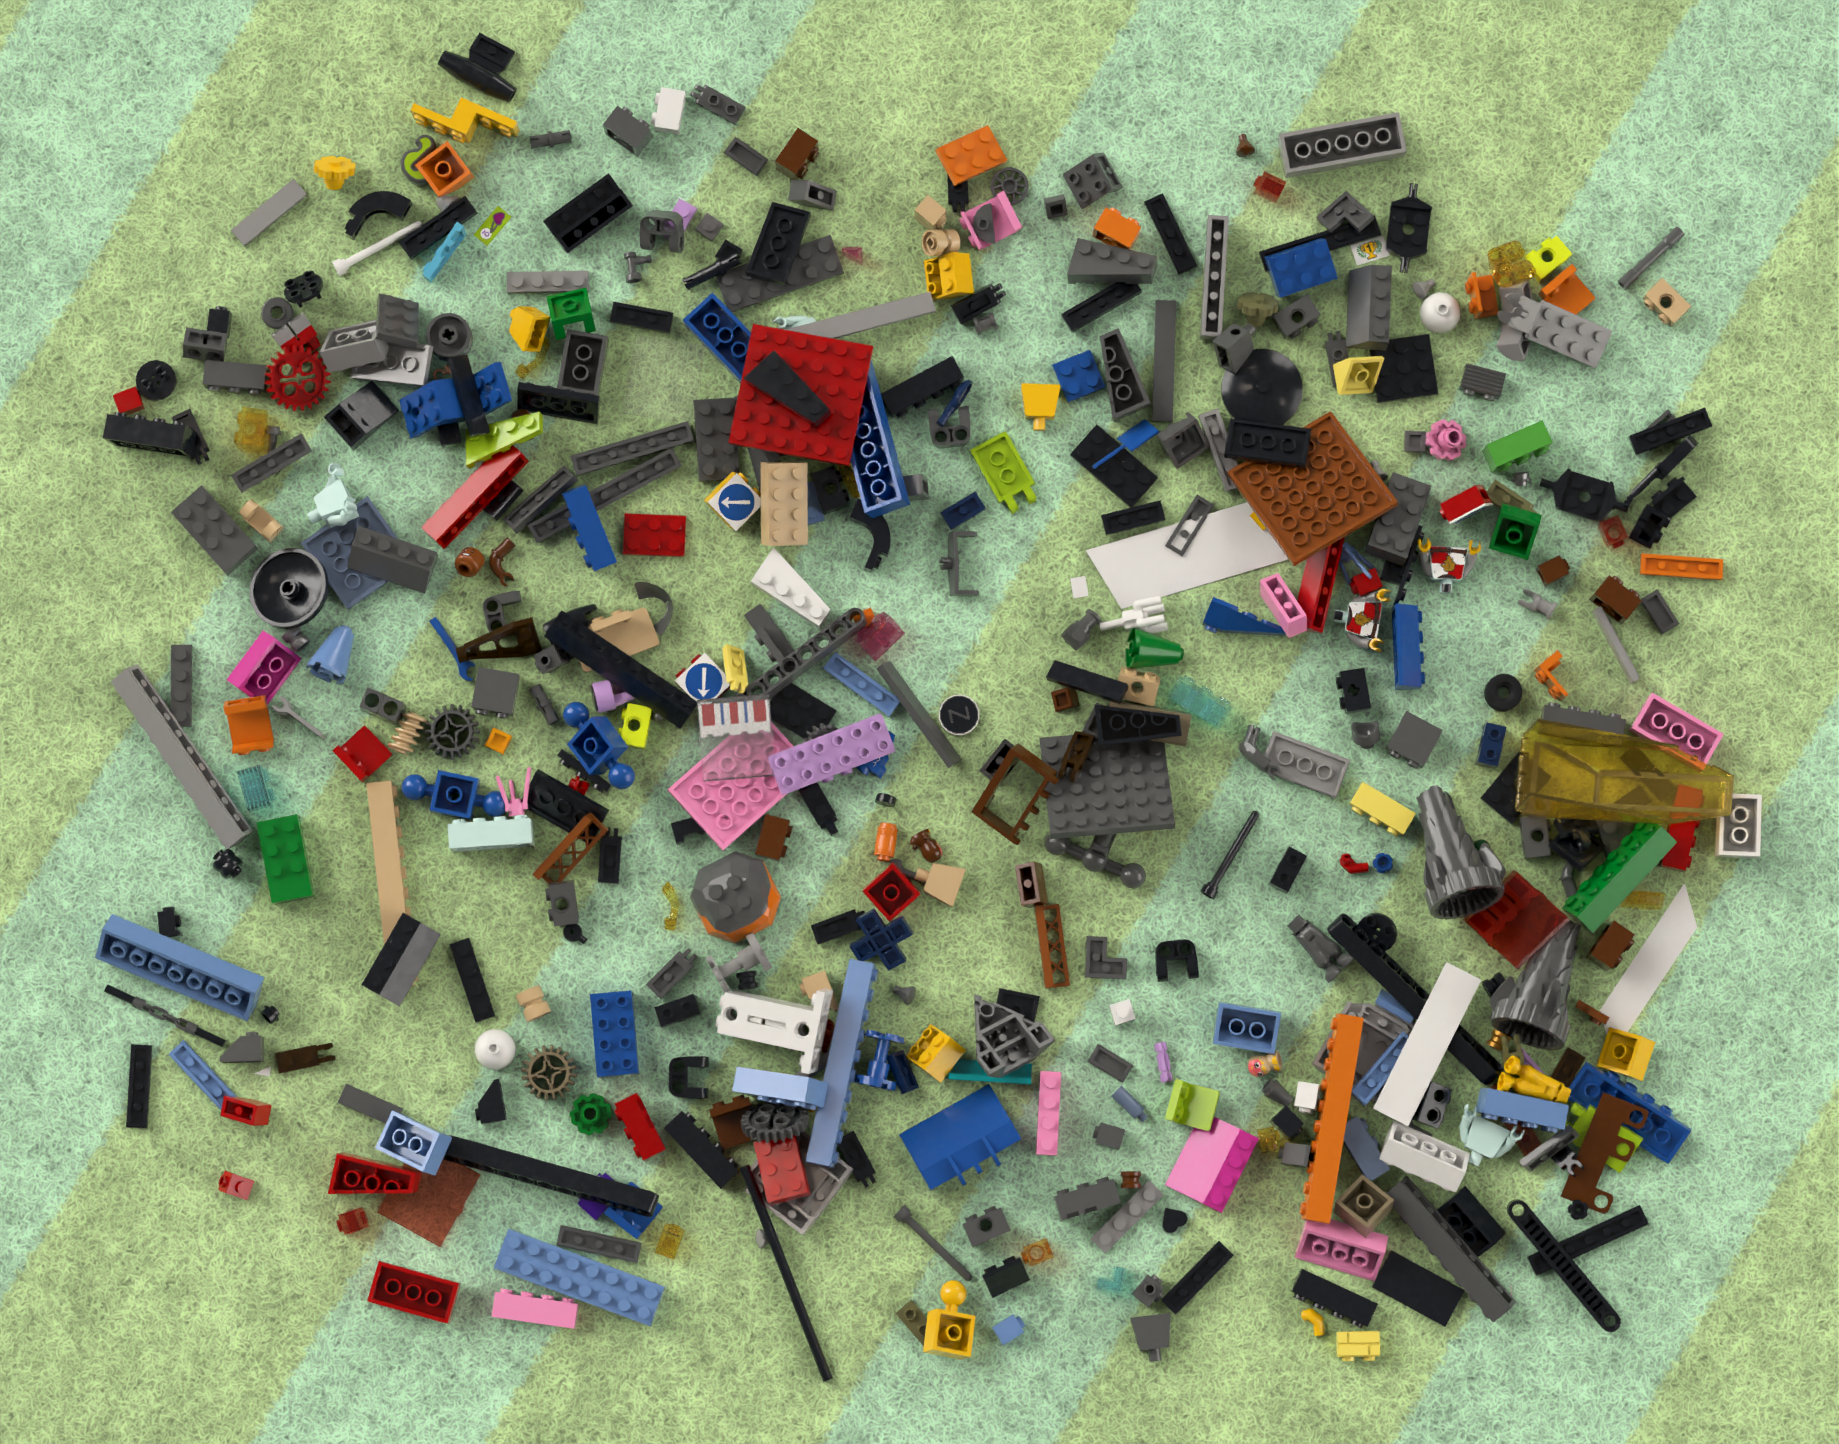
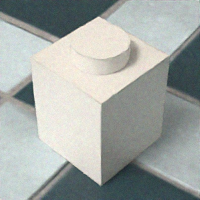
M1130 999L1109 1005L1115 1026L1136 1019Z

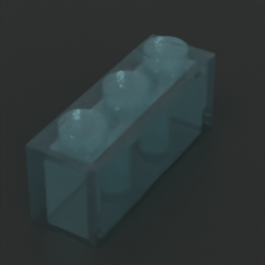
M1186 675L1184 678L1179 676L1166 699L1219 730L1233 708L1230 706L1231 702L1221 696L1219 699L1213 696V691L1205 686H1202V688L1194 684L1196 681Z

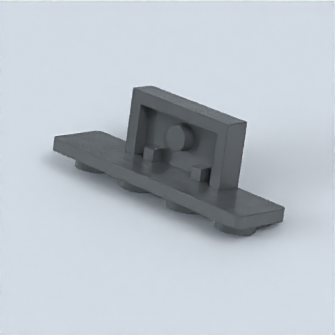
M761 604L744 615L757 633L754 636L760 646L765 644L769 650L766 654L773 663L775 661L779 663L794 651ZM789 665L786 668V672L794 671L795 665Z

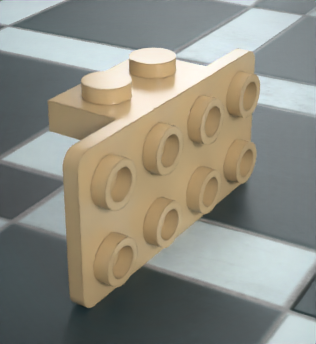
M644 607L629 612V610L623 612L622 609L612 612L611 617L604 619L601 616L593 619L592 624L589 626L590 630L629 656L659 645V639L647 609ZM579 661L584 672L593 670Z

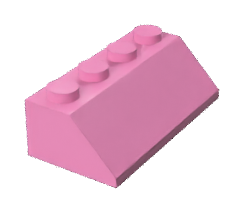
M1330 1219V1224L1306 1220L1295 1258L1375 1281L1386 1252L1388 1236L1372 1231L1365 1238L1350 1225Z

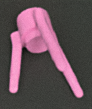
M530 767L527 768L523 802H521V798L516 799L513 780H509L511 800L508 802L500 776H496L505 804V812L508 811V816L525 815L524 809H528Z

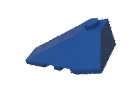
M1215 597L1212 598L1202 623L1203 626H1206L1205 630L1215 634L1219 631L1223 633L1286 636L1281 626L1264 619L1258 621V617L1250 612L1240 613L1237 606Z

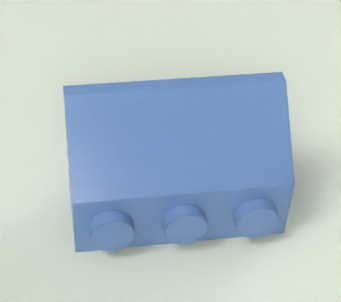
M1219 1001L1213 1044L1275 1054L1281 1012Z

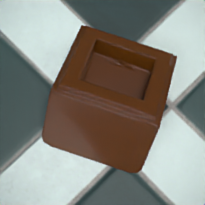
M1067 687L1051 692L1055 712L1080 706L1075 689Z

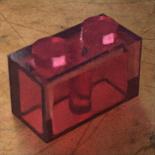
M883 611L881 614H877L866 628L861 629L854 640L870 658L877 661L905 632L891 616Z

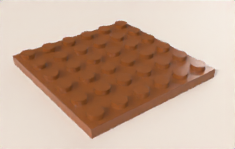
M1331 411L1303 427L1311 429L1306 468L1244 461L1227 471L1228 477L1293 566L1398 506L1396 498Z

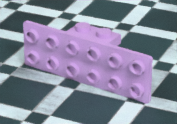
M880 713L768 756V761L780 793L784 795L821 780L822 783L833 780V776L841 773V776L852 773V768L893 753L895 748L883 716Z

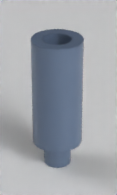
M1122 1085L1111 1096L1134 1119L1138 1117L1144 1122L1148 1118L1143 1112L1145 1108Z

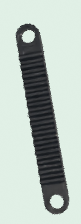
M1520 1199L1510 1201L1507 1205V1213L1526 1238L1600 1327L1607 1332L1616 1331L1620 1327L1621 1319L1612 1306L1529 1206ZM1516 1204H1520L1523 1207V1213L1519 1216L1512 1213V1208ZM1609 1315L1615 1318V1324L1611 1327H1607L1604 1324L1605 1318Z

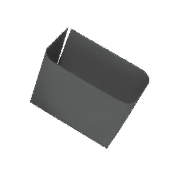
M368 687L359 706L362 712L393 725H398V721L403 718L402 713L406 711L404 702ZM370 693H374L379 697L378 705L373 708L365 704V699ZM389 701H393L398 705L397 713L392 716L384 712V705Z

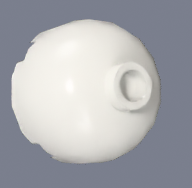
M1438 292L1432 294L1424 300L1420 307L1421 322L1427 330L1433 333L1450 332L1456 327L1460 319L1461 310L1459 303L1448 293Z
M491 1029L478 1037L474 1052L482 1066L490 1070H500L512 1063L516 1052V1045L509 1033L501 1029Z

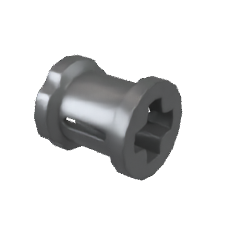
M989 313L988 316L979 319L973 318L978 336L982 332L998 329L993 313Z

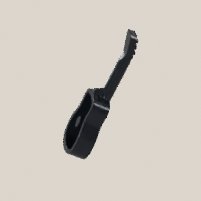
M1689 434L1632 490L1624 503L1630 504L1633 498L1638 496L1655 478L1663 480L1699 443Z

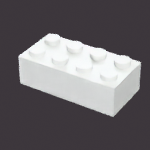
M1393 1121L1384 1140L1379 1159L1387 1165L1401 1168L1408 1174L1417 1175L1426 1182H1433L1447 1191L1456 1192L1466 1173L1470 1153L1397 1121Z

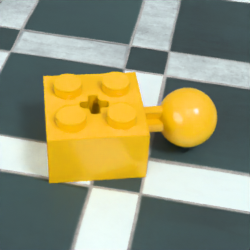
M950 1280L944 1283L940 1290V1297L946 1304L945 1310L937 1308L928 1311L923 1353L959 1360L971 1357L976 1316L958 1312V1306L965 1301L967 1296L966 1288L961 1282Z

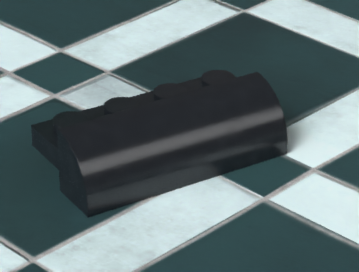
M608 173L543 220V222L561 248L568 254L633 205Z

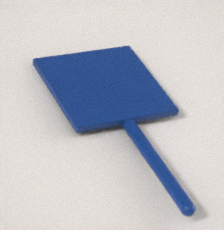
M1146 419L1142 420L1117 438L1123 445L1095 463L1092 467L1094 469L1124 448L1131 452L1157 435L1159 431Z

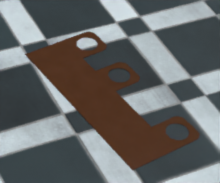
M1603 1092L1576 1158L1585 1168L1583 1170L1579 1166L1574 1168L1573 1171L1577 1176L1573 1177L1569 1174L1560 1197L1570 1201L1581 1200V1202H1585L1588 1205V1208L1603 1214L1607 1213L1613 1202V1196L1596 1188L1609 1156L1625 1162L1630 1160L1635 1144L1632 1141L1617 1136L1622 1123L1637 1129L1643 1128L1648 1117V1111ZM1638 1110L1643 1114V1119L1640 1123L1631 1122L1629 1116L1632 1111ZM1620 1143H1626L1630 1148L1629 1153L1625 1156H1620L1616 1152V1147ZM1598 1195L1607 1197L1608 1204L1606 1207L1598 1208L1595 1205L1594 1201Z

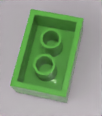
M1542 420L1487 444L1482 452L1491 472L1497 471L1498 474L1509 470V467L1514 463L1519 466L1526 463L1531 458L1530 456L1535 455L1537 458L1546 454V451L1549 450L1553 442Z

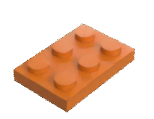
M988 125L935 150L954 186L1007 161Z

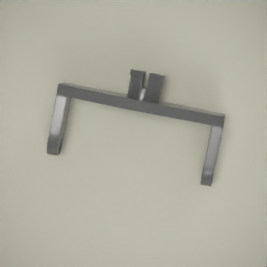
M952 531L948 533V557L940 558V563H945L940 565V569L948 570L950 596L979 595L978 590H959L957 537H976L977 532Z

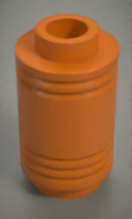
M880 823V826H878L874 856H877V860L889 862L890 859L894 858L898 834L897 825Z

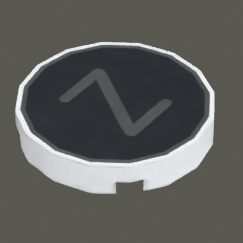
M953 695L941 704L939 721L942 728L948 733L955 736H963L972 732L977 726L979 709L970 697Z

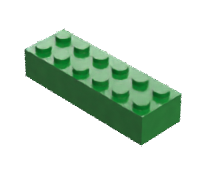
M1644 818L1636 824L1635 829L1630 835L1622 839L1621 845L1608 854L1605 862L1595 868L1593 875L1581 883L1579 890L1565 901L1562 909L1576 923L1581 924L1582 927L1594 933L1671 850L1677 841L1661 825Z

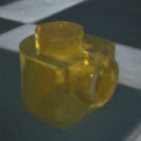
M1273 1126L1257 1129L1261 1154L1278 1151L1277 1142H1280L1279 1131L1274 1130Z

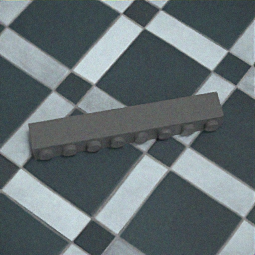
M1407 1175L1386 1192V1194L1394 1199L1393 1208L1398 1212L1401 1220L1411 1227L1414 1235L1424 1242L1428 1251L1437 1257L1442 1267L1450 1272L1460 1287H1463L1471 1301L1477 1303L1485 1317L1495 1322L1513 1307L1517 1301Z

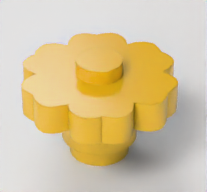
M321 157V160H315L314 173H317L318 177L324 178L326 188L339 190L345 183V179H348V176H354L356 164L352 163L351 159L345 157Z

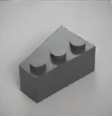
M1107 1176L1097 1179V1184L1089 1186L1087 1182L1077 1185V1190L1069 1192L1068 1188L1057 1191V1196L1053 1198L1060 1221L1121 1203L1114 1179L1109 1180Z

